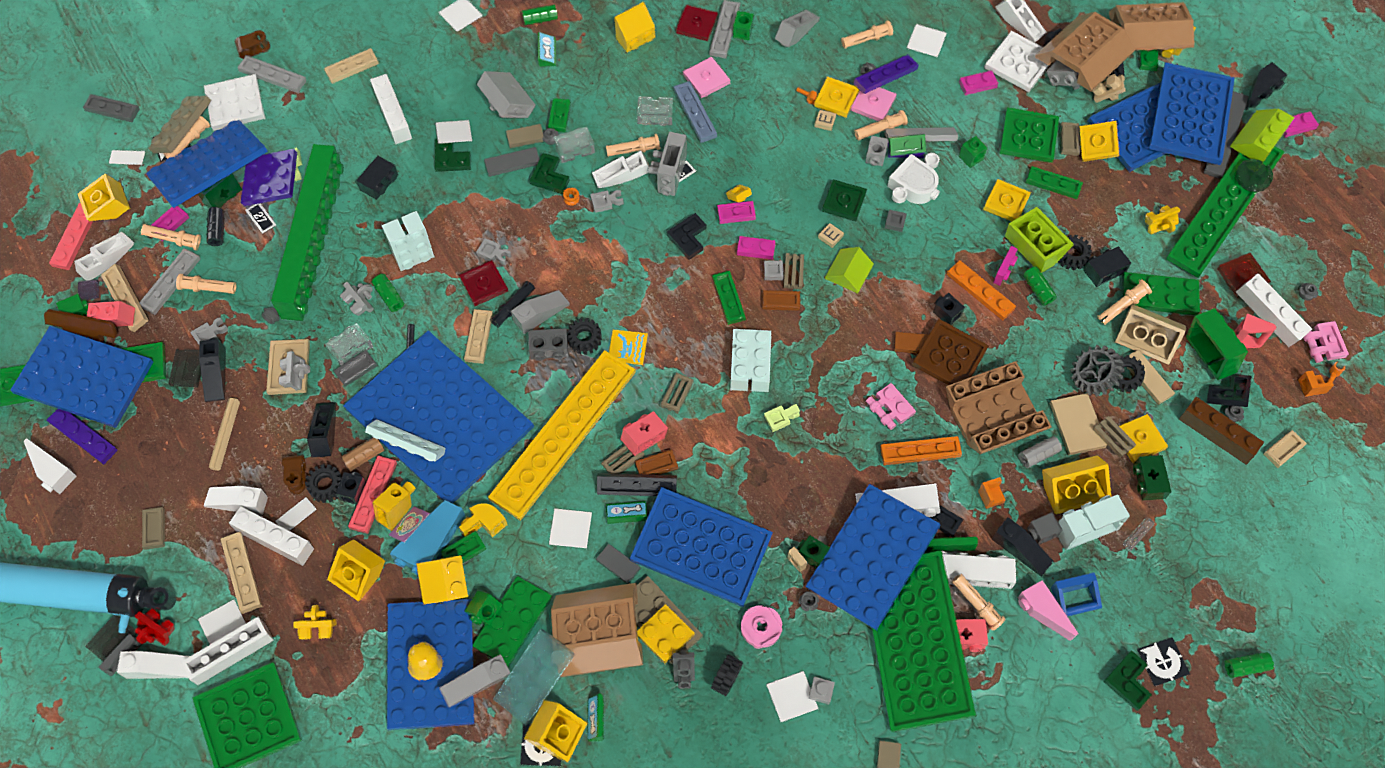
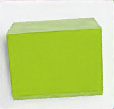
M860 247L840 249L825 279L858 294L874 263Z

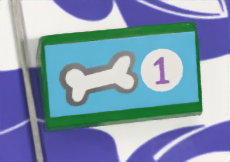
M538 32L539 67L556 66V37Z
M646 501L606 504L607 524L647 521Z
M597 694L588 699V741L604 740V697L602 694Z

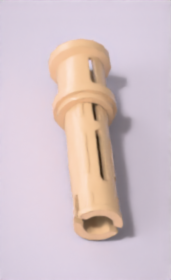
M885 21L884 24L878 26L873 25L869 30L841 38L842 46L846 49L868 40H879L880 37L886 35L892 36L893 28L890 21Z
M903 110L892 116L887 115L881 121L854 130L855 137L859 141L880 133L885 129H894L900 125L905 126L908 123L907 116Z
M200 116L172 153H163L167 159L175 157L194 139H199L200 134L206 128H210L207 120Z
M657 134L653 137H640L636 141L606 146L608 157L636 151L645 153L646 150H660Z
M143 224L141 229V235L174 242L179 247L187 246L196 251L201 243V235L199 234L191 235L185 233V231L175 232Z
M178 274L176 280L178 290L191 289L193 292L207 290L231 294L236 292V282L207 280L197 275L189 277L184 276V274Z
M1141 279L1137 286L1131 290L1128 289L1124 297L1098 315L1097 318L1100 321L1107 316V318L1101 321L1105 326L1130 305L1138 304L1142 297L1146 294H1151V288Z
M962 573L957 575L952 580V583L975 607L977 615L986 619V622L990 625V630L993 631L1002 625L1005 617L1000 616L996 612L992 603L986 602Z

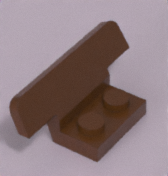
M48 309L44 313L45 324L62 327L65 331L104 343L103 336L115 338L117 335L115 325L110 321Z

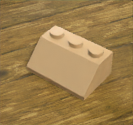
M1132 304L1124 318L1115 343L1135 351L1139 349L1142 354L1169 365L1186 332V326Z

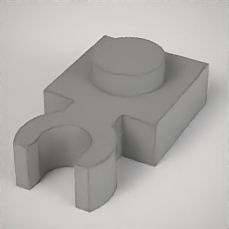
M608 190L590 194L595 213L612 209V204L618 206L624 204L623 198L617 199V197L622 196L621 190H616L610 195Z
M486 238L476 251L478 257L488 261L493 260V262L495 259H498L502 265L507 264L506 259L502 258L503 256L511 257L509 250L502 249L500 244Z
M217 318L211 326L205 323L193 330L191 334L199 344V341L218 339L216 335L227 332L228 328L226 325L219 327L224 322L221 318Z

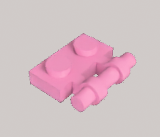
M1335 321L1317 324L1314 327V332L1310 331L1303 337L1305 342H1308L1310 347L1309 353L1311 357H1314L1316 363L1323 361L1321 354H1325L1327 360L1346 358L1349 355ZM1319 339L1322 346L1318 347L1315 340Z
M892 383L876 393L879 401H875L872 396L866 400L870 406L869 409L873 413L875 412L881 418V423L884 426L887 425L890 430L896 427V424L893 422L894 419L899 424H902L916 412ZM882 407H885L890 413L886 414Z

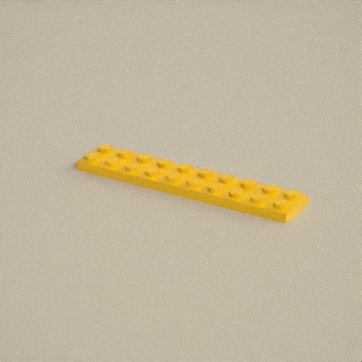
M604 350L491 492L488 499L521 521L636 373V369Z

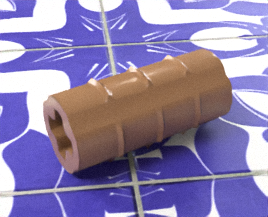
M372 437L361 445H357L356 448L344 454L341 458L349 471H352L383 452L384 448L378 439Z

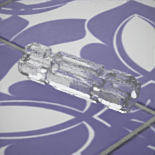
M1146 517L1123 542V546L1131 551L1154 526V521Z

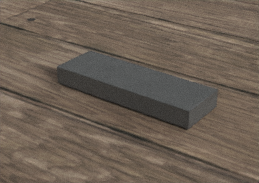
M90 94L83 106V109L87 112L131 123L140 110L138 105Z
M536 147L484 160L490 177L536 166L540 159Z

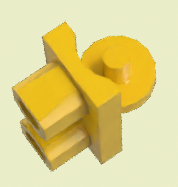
M1166 205L1159 210L1157 215L1153 212L1147 213L1145 215V222L1148 225V232L1150 234L1161 230H1166L1168 233L1174 232L1176 229L1175 225L1179 223L1178 213L1180 208L1176 206L1171 209Z
M313 605L311 611L304 612V617H311V620H298L294 622V628H298L299 639H311L312 627H319V638H331L333 626L337 625L336 619L319 620V617H326V611H319L318 605Z

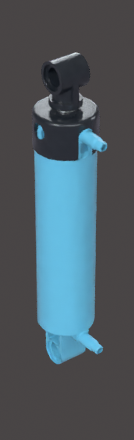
M0 562V602L120 615L119 633H125L129 618L135 617L139 611L142 613L144 608L168 611L176 603V596L172 591L162 587H148L147 580L143 576ZM165 595V600L160 604V597Z

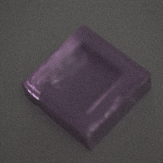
M97 279L78 282V294L83 300L99 298V282Z

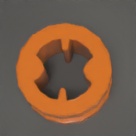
M567 188L563 192L564 202L567 205L571 206L579 202V191L576 188Z

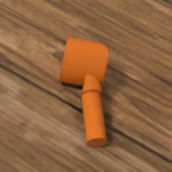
M799 87L796 89L797 92L807 97L809 104H815L817 99L816 91L808 92Z
M1335 362L1329 369L1331 375L1327 382H1333L1336 377L1340 376L1345 370V366L1338 369L1336 367L1338 362Z

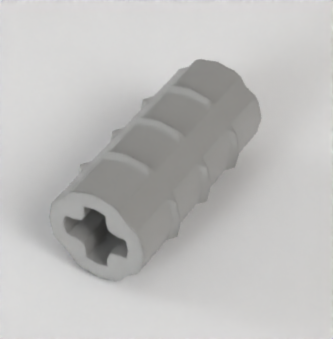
M1055 436L1044 439V441L1036 443V445L1020 452L1019 459L1024 467L1029 468L1061 452V443Z

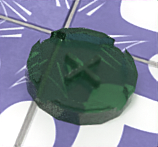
M1248 159L1238 166L1235 178L1242 188L1251 192H1260L1270 186L1273 180V172L1268 165L1263 164V161Z

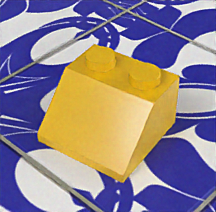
M644 2L614 17L616 40L627 53L655 38V26Z
M107 174L102 175L78 193L88 221L116 219L130 209L121 183Z
M352 540L338 548L327 580L357 601H360L379 578L385 560L357 541Z
M461 556L416 564L423 604L468 597Z
M544 700L524 739L535 747L565 762H569L588 723L559 703Z

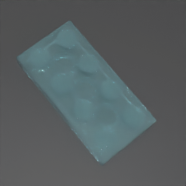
M540 629L493 700L523 724H529L575 653L545 630Z

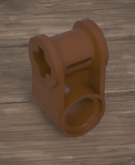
M261 30L239 36L234 41L238 55L242 59L246 55L252 57L265 53L271 47L270 42L266 40L265 33Z
M303 454L283 457L284 484L292 494H300L306 488L305 457Z

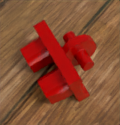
M150 609L145 614L139 611L135 615V618L138 619V628L135 630V633L138 634L136 639L138 643L144 644L147 641L153 643L155 640L163 646L169 643L168 636L175 630L174 624L167 619L158 625L156 622L160 620V615L154 609Z

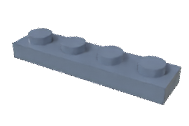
M690 81L674 86V92L700 142L703 143L717 138V132Z

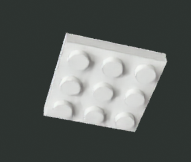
M1011 31L988 60L985 69L992 70L994 74L1030 92L1049 66L1035 58V55L1043 47Z
M256 74L204 86L206 96L212 100L208 105V111L213 131L222 129L229 122L237 121L238 119L243 124L265 119Z

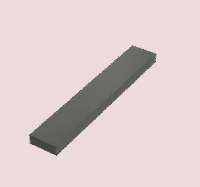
M1233 91L1223 161L1221 165L1207 162L1204 174L1218 179L1222 178L1232 149L1230 146L1235 140L1249 96Z

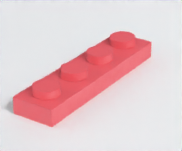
M81 203L78 204L49 262L52 267L65 270L70 269L93 221L86 219Z

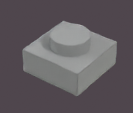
M764 261L765 280H783V261Z
M814 677L809 699L830 704L835 682Z

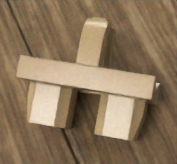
M1114 74L1108 76L1107 81L1100 83L1092 90L1094 101L1097 103L1108 98L1112 101L1117 100L1118 94L1125 92V77L1123 75L1117 77Z

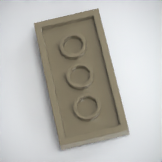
M208 96L185 97L179 109L172 113V118L169 122L162 126V131L159 135L152 139V144L148 149L153 153H172L212 100Z
M649 576L637 585L638 604H635L636 625L639 629L666 604L695 633L678 652L682 650L688 651L703 638L699 630ZM673 657L668 660L671 664H673Z

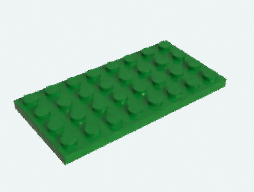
M940 550L923 554L877 631L872 628L891 732L977 717L943 553Z

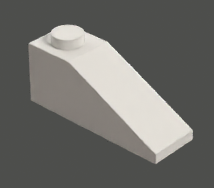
M1003 0L996 6L1004 20L1032 42H1036L1046 33L1024 0Z
M26 438L24 444L37 477L43 481L41 486L50 493L54 490L61 494L76 478V475Z
M246 486L210 487L204 507L237 512L241 506L262 516L268 497L260 488Z
M143 651L120 652L117 673L126 679L189 678L181 662L190 656Z

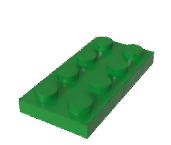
M1124 272L1122 275L1123 297L1126 291L1137 286L1141 279L1152 290V293L1142 297L1139 303L1135 304L1136 306L1151 311L1198 315L1200 313L1199 280Z
M517 576L501 600L502 606L490 626H484L473 643V648L490 658L501 655L509 668L551 601L552 595Z

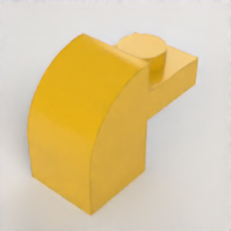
M477 504L469 508L472 516L465 518L461 522L459 529L461 534L466 537L483 527L493 538L508 524L506 518L494 506Z

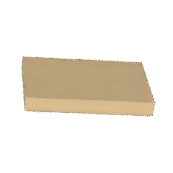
M309 339L270 341L266 390L268 395L307 393L308 374H304L302 389L297 391L292 387L284 388L279 385V377L286 375V371H283L280 367V360L287 358V352L293 351L296 356L302 357L305 360V364H309Z
M1088 394L1050 402L1068 456L1106 448L1107 444L1093 430L1099 422Z

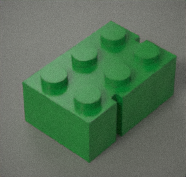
M1215 308L1195 315L1186 339L1205 364L1224 357L1223 360L1208 366L1217 381L1237 373L1248 353L1246 346L1240 342L1234 330L1227 325L1223 316Z

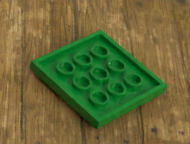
M274 662L192 697L214 768H242L302 741L282 680Z

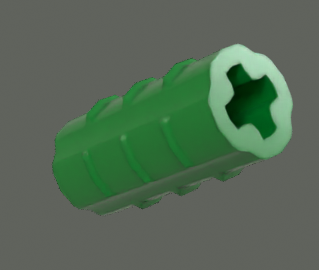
M555 4L522 10L524 25L558 20Z
M1037 266L1028 269L1024 273L1023 277L1027 284H1029L1043 306L1056 300L1057 295Z
M379 274L373 278L372 284L391 312L400 310L405 303L387 276Z
M1268 652L1225 661V669L1230 678L1262 673L1274 668L1272 656Z

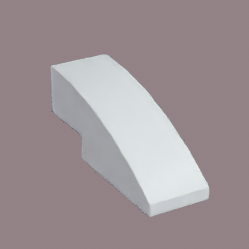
M639 151L627 159L622 156L592 172L597 186L604 188L633 180L648 173L649 163L642 151Z
M120 232L91 247L90 254L74 261L76 272L89 282L121 259L134 245L133 241L123 232Z

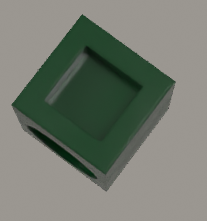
M809 535L807 540L803 539L797 549L807 563L817 569L831 547ZM813 548L817 551V554L812 555L807 550Z

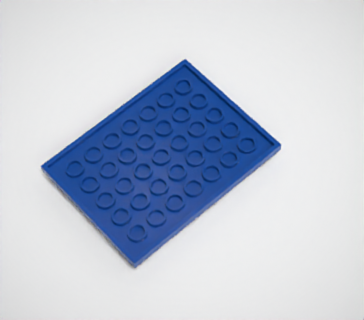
M429 331L422 335L343 405L344 409L364 428L377 419L446 448L444 455L437 461H428L423 456L409 453L404 448L393 446L385 440L378 439L440 499L452 504L534 428V424Z

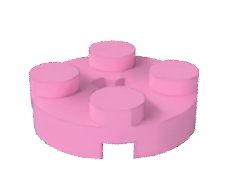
M754 606L746 611L741 621L743 638L757 649L775 644L782 632L781 617L770 607ZM758 622L761 624L766 623L765 631H758L756 629Z

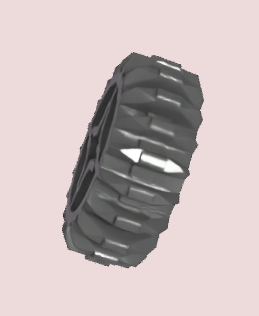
M1096 345L1094 350L1092 347H1088V352L1082 350L1083 355L1081 357L1076 355L1078 361L1072 362L1075 368L1070 369L1073 374L1071 378L1075 382V386L1080 388L1081 392H1086L1090 396L1094 393L1095 396L1099 397L1100 392L1106 395L1108 389L1114 391L1113 385L1119 386L1117 380L1123 379L1121 373L1125 372V369L1122 367L1124 363L1120 359V355L1115 353L1114 349H1108L1105 345L1102 348ZM1097 359H1107L1109 361L1099 362ZM1087 379H1090V380L1096 379L1098 382H1096V383H1090V382H1087V381H1085V380H1087Z

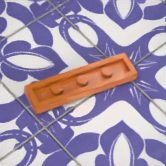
M959 260L948 270L947 276L1002 321L1015 310V304L962 261Z
M958 436L881 444L880 446L883 465L957 458L962 455Z

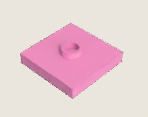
M712 57L683 71V76L687 81H690L700 98L730 84V79Z
M880 87L866 94L860 90L851 107V111L873 120L881 121L887 116L897 94Z

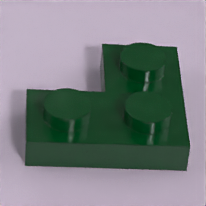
M436 138L435 171L471 170L470 151L454 152V142L438 143V138Z
M542 153L529 181L530 185L563 194L570 178L555 172L560 162L559 157Z
M1131 650L1104 682L1138 711L1153 694L1136 680L1148 664Z

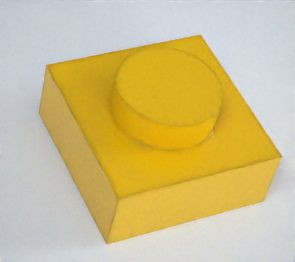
M738 185L726 192L729 200L743 202L752 193L749 187Z

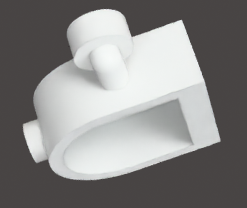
M911 154L889 177L887 186L893 190L892 199L894 202L903 203L905 200H908L915 204H923L938 197L940 193L937 190L939 178L934 170L939 164V156L937 154H927L924 162Z

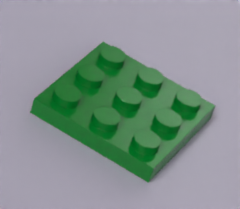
M1007 107L1000 154L1053 163L1059 116Z

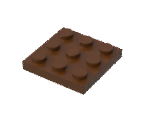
M938 319L912 366L947 385H951L972 377L989 345Z

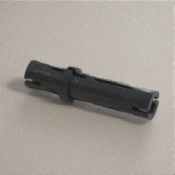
M526 281L506 304L501 305V309L490 319L491 323L499 328L508 317L512 316L511 310L519 306L535 290V286L531 282Z

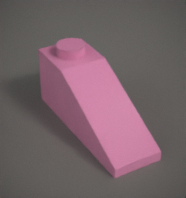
M1043 580L1021 592L1018 597L1019 605L1031 617L1069 641L1079 634Z

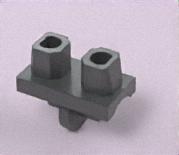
M682 650L678 653H673L674 682H678L680 689L691 688V681H695L694 652Z

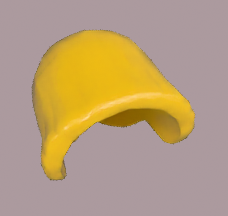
M420 642L410 648L408 653V671L416 680L431 679L442 670V657L431 644Z

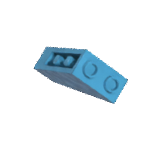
M444 500L405 542L401 541L391 551L390 554L394 559L393 562L402 568L405 566L411 568V571L418 575L417 563L440 559L442 556L440 551L447 547L465 517L463 509Z

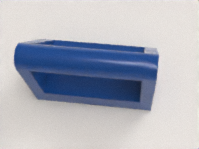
M1095 573L1056 581L1051 587L1055 600L1066 616L1102 608ZM1089 588L1093 602L1069 608L1065 607L1063 593Z

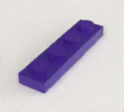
M905 55L855 78L854 84L866 94L916 71L919 64L909 55Z
M57 409L46 420L103 465L118 451L113 445L67 411Z

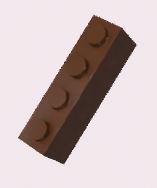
M1198 397L1194 398L1179 418L1181 422L1245 465L1254 458L1264 444V441Z

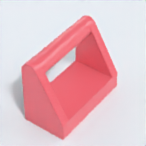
M1247 314L1234 332L1240 342L1246 346V349L1261 348L1276 330V325ZM1250 333H1262L1259 338L1248 335Z

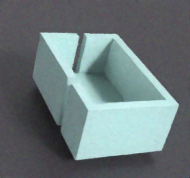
M417 211L401 217L409 233L405 235L398 219L382 225L400 271L410 269L414 265L427 262L434 257L426 229Z
M733 329L730 390L748 391V379H752L751 391L769 392L771 331Z
M1107 495L1095 504L1089 502L1081 507L1082 510L1074 511V509L1065 512L1062 519L1058 521L1062 528L1058 538L1066 551L1119 530L1130 515L1118 495L1113 497Z

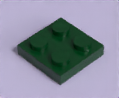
M833 179L822 212L857 222L867 189Z

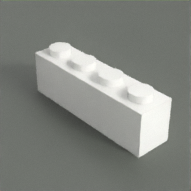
M387 74L370 79L395 144L412 139L408 124Z
M1259 273L1236 291L1261 319L1276 325L1274 333L1288 347L1301 340L1312 330Z
M936 484L881 490L927 517L940 513ZM863 493L856 494L857 503L862 497Z
M241 506L229 522L236 532H241L244 536L302 566L314 550L309 541Z
M942 551L948 581L951 585H954L952 580L961 573L972 586L1012 589L1016 583L1015 559H1009L1008 556L993 558L985 554L968 556L967 553H957L956 555H950Z
M257 617L183 660L181 664L189 679L196 685H200L274 639L266 624Z

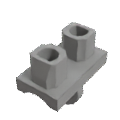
M349 282L343 284L346 289L340 297L347 304H350L353 300L356 301L350 307V310L355 315L360 316L365 311L371 313L374 310L367 301V299L372 298L371 293L373 290L369 284L363 285L359 283L357 287L351 286Z
M293 351L287 352V358L280 360V367L283 371H286V375L279 377V385L284 388L292 387L297 391L302 389V379H304V374L310 373V366L305 364V360L302 357H298Z

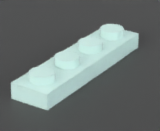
M377 419L366 427V433L374 438L382 439L393 446L404 448L409 453L423 456L428 461H437L445 453L446 448Z

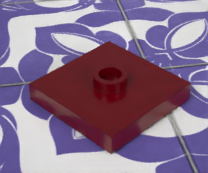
M686 5L677 26L676 34L709 41L718 12Z
M493 260L459 275L474 306L508 292V288Z

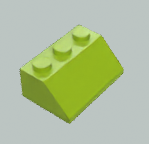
M1279 108L1256 110L1230 147L1262 165L1295 117Z
M1038 207L1010 222L1005 237L1018 248L1019 252L1034 267L1037 266L1041 273L1054 266L1073 246L1068 237Z

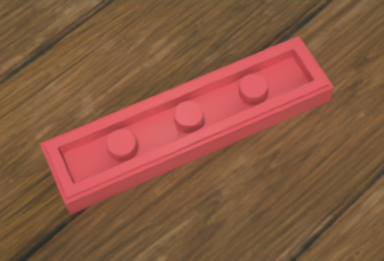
M377 456L348 525L349 529L365 534L369 533L375 519L372 502L387 489L397 465L396 460Z

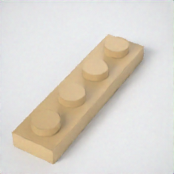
M114 264L101 274L114 301H121L135 307L133 326H128V328L133 332L137 331L149 320L119 265Z
M238 532L221 538L240 612L244 614L263 607L243 534Z

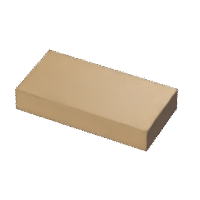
M1291 430L1263 455L1279 468L1307 443Z

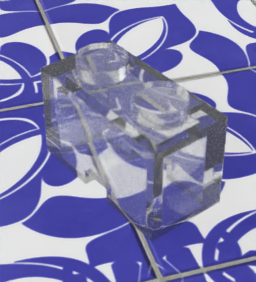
M638 97V124L672 125L673 98L659 97V100H652V97Z
M587 126L577 128L571 132L561 133L554 137L555 148L561 163L575 160V156L580 154L584 157L595 153L594 142Z
M357 323L347 327L344 332L331 338L325 344L329 353L340 366L353 359V356L362 353L365 350L368 351L373 347L370 338Z

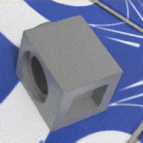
M871 136L865 163L883 166L889 139Z

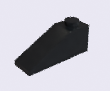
M336 402L316 403L307 436L311 457H327L332 455L335 438Z
M1007 517L992 538L994 542L1041 577L1053 563L1050 556L1029 533L1009 517Z

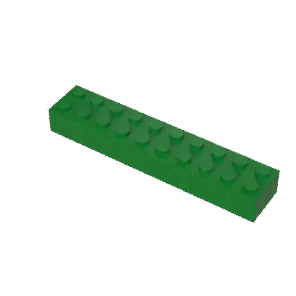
M313 144L271 299L281 319L303 321L304 315L308 313V300L312 297V284L316 281L317 276L316 268L320 265V253L325 245L324 237L328 234V222L332 218V206L336 203V190L340 187L339 178L344 172V165L341 164L340 155L337 153L335 146Z

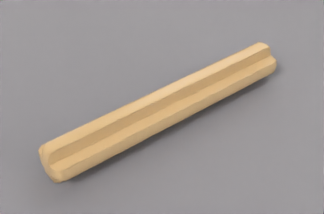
M236 398L228 399L209 463L211 470L219 471L221 469L240 404Z

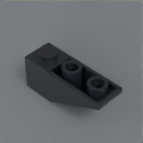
M1273 62L1265 66L1258 73L1251 88L1245 111L1251 107H1257L1263 98H1269L1274 90L1278 91L1284 86L1287 74Z
M219 339L199 341V361L205 402L225 400L226 349Z

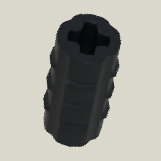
M211 207L207 211L206 236L207 244L210 246H221L224 243L225 218L222 208Z

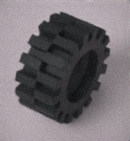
M1068 235V239L1073 243L1071 248L1077 250L1080 256H1072L1067 252L1058 261V263L1062 262V267L1066 265L1068 270L1070 267H1072V270H1076V268L1079 270L1082 266L1086 265L1092 250H1090L1091 245H1087L1088 241H1083L1084 237L1082 236L1079 239L1077 238L1078 235H1074L1073 238L1072 235Z
M580 318L578 323L575 320L573 325L570 324L569 330H567L570 348L572 347L574 352L577 350L578 354H581L582 351L584 355H587V351H590L591 354L593 349L597 351L598 345H601V329L598 323L595 324V321L592 319L589 322V318H585V321H582V318ZM586 331L592 334L591 339L588 341H580L577 338L581 332Z
M1122 355L1120 356L1124 363L1122 367L1133 369L1135 375L1130 380H1117L1119 386L1114 385V388L1121 389V392H1124V390L1131 392L1132 389L1135 391L1144 381V364H1141L1142 361L1140 359L1137 361L1135 356L1130 358V355H1126V357Z
M324 464L321 465L320 469L318 466L314 467L316 471L313 472L311 470L309 472L311 476H307L306 480L308 482H305L309 494L317 502H320V500L322 503H326V500L333 502V497L337 500L336 491L342 479L340 472L337 468H332L328 464L327 467ZM331 478L332 485L328 489L321 490L318 488L320 480Z
M728 654L714 678L711 689L727 696L743 666V662Z

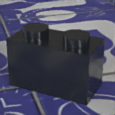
M377 156L358 177L356 182L360 191L377 200L385 193L387 187L397 179L398 172L395 164Z
M1119 246L1114 249L1109 248L1102 255L1091 257L1087 261L1084 272L1093 284L1098 287L1127 272L1131 261Z

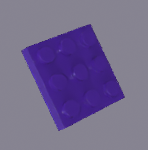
M295 149L264 154L246 164L241 204L249 206L292 198L298 152Z

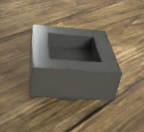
M889 209L885 228L903 232L907 213Z

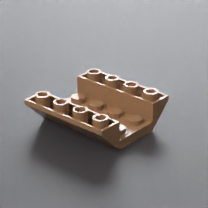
M1184 2L1116 5L1109 11L1111 21L1115 24H1121L1135 50L1150 51L1152 49L1194 48L1193 18Z
M1092 12L1080 15L1043 47L1035 55V58L1048 66L1054 60H1058L1078 72L1077 83L1092 91L1134 52L1135 48L1124 28L1100 14Z
M1016 361L946 386L951 413L968 446L979 454L1052 427L1043 410L1039 412L1035 410L1022 386L1025 377Z
M636 583L555 596L551 609L553 648L561 677L643 665L642 644L638 641L635 604H638Z

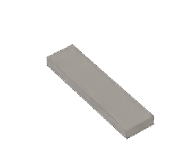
M724 0L711 45L710 56L726 59L740 3Z
M247 55L238 66L239 72L247 75L256 74L258 79L299 93L307 81L306 77Z
M954 127L885 129L886 139L923 133L925 134L926 141H956L958 139V134Z
M184 248L139 302L141 307L156 315L177 289L176 280L178 274L187 276L201 258Z

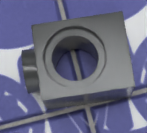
M1053 513L1032 521L1027 528L1029 535L1039 545L1058 537L1062 532V528Z

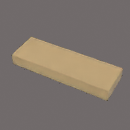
M370 48L325 67L324 70L333 84L379 64Z
M474 309L464 357L465 362L484 364L491 328L490 319L493 317V311Z
M1139 349L1130 354V358L1135 356L1137 361L1140 359L1142 361L1141 364H1144L1145 377L1142 386L1158 405L1174 396L1175 392ZM1127 367L1130 370V372L1133 375H1135L1133 369Z

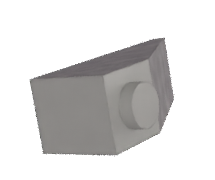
M808 10L791 16L781 22L775 39L781 45L790 47L798 43L819 21L820 17Z
M558 290L525 301L511 310L514 323L523 334H526L569 306L570 303Z
M499 655L439 689L448 707H451L505 680L510 671L502 656Z

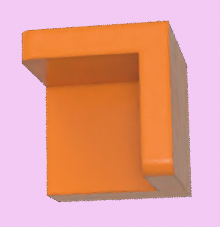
M1313 370L1306 371L1298 379L1305 397L1327 393L1334 386L1333 382L1325 383L1322 376L1315 375Z
M1001 477L983 482L978 491L986 509L1003 504L1006 501L1000 489Z

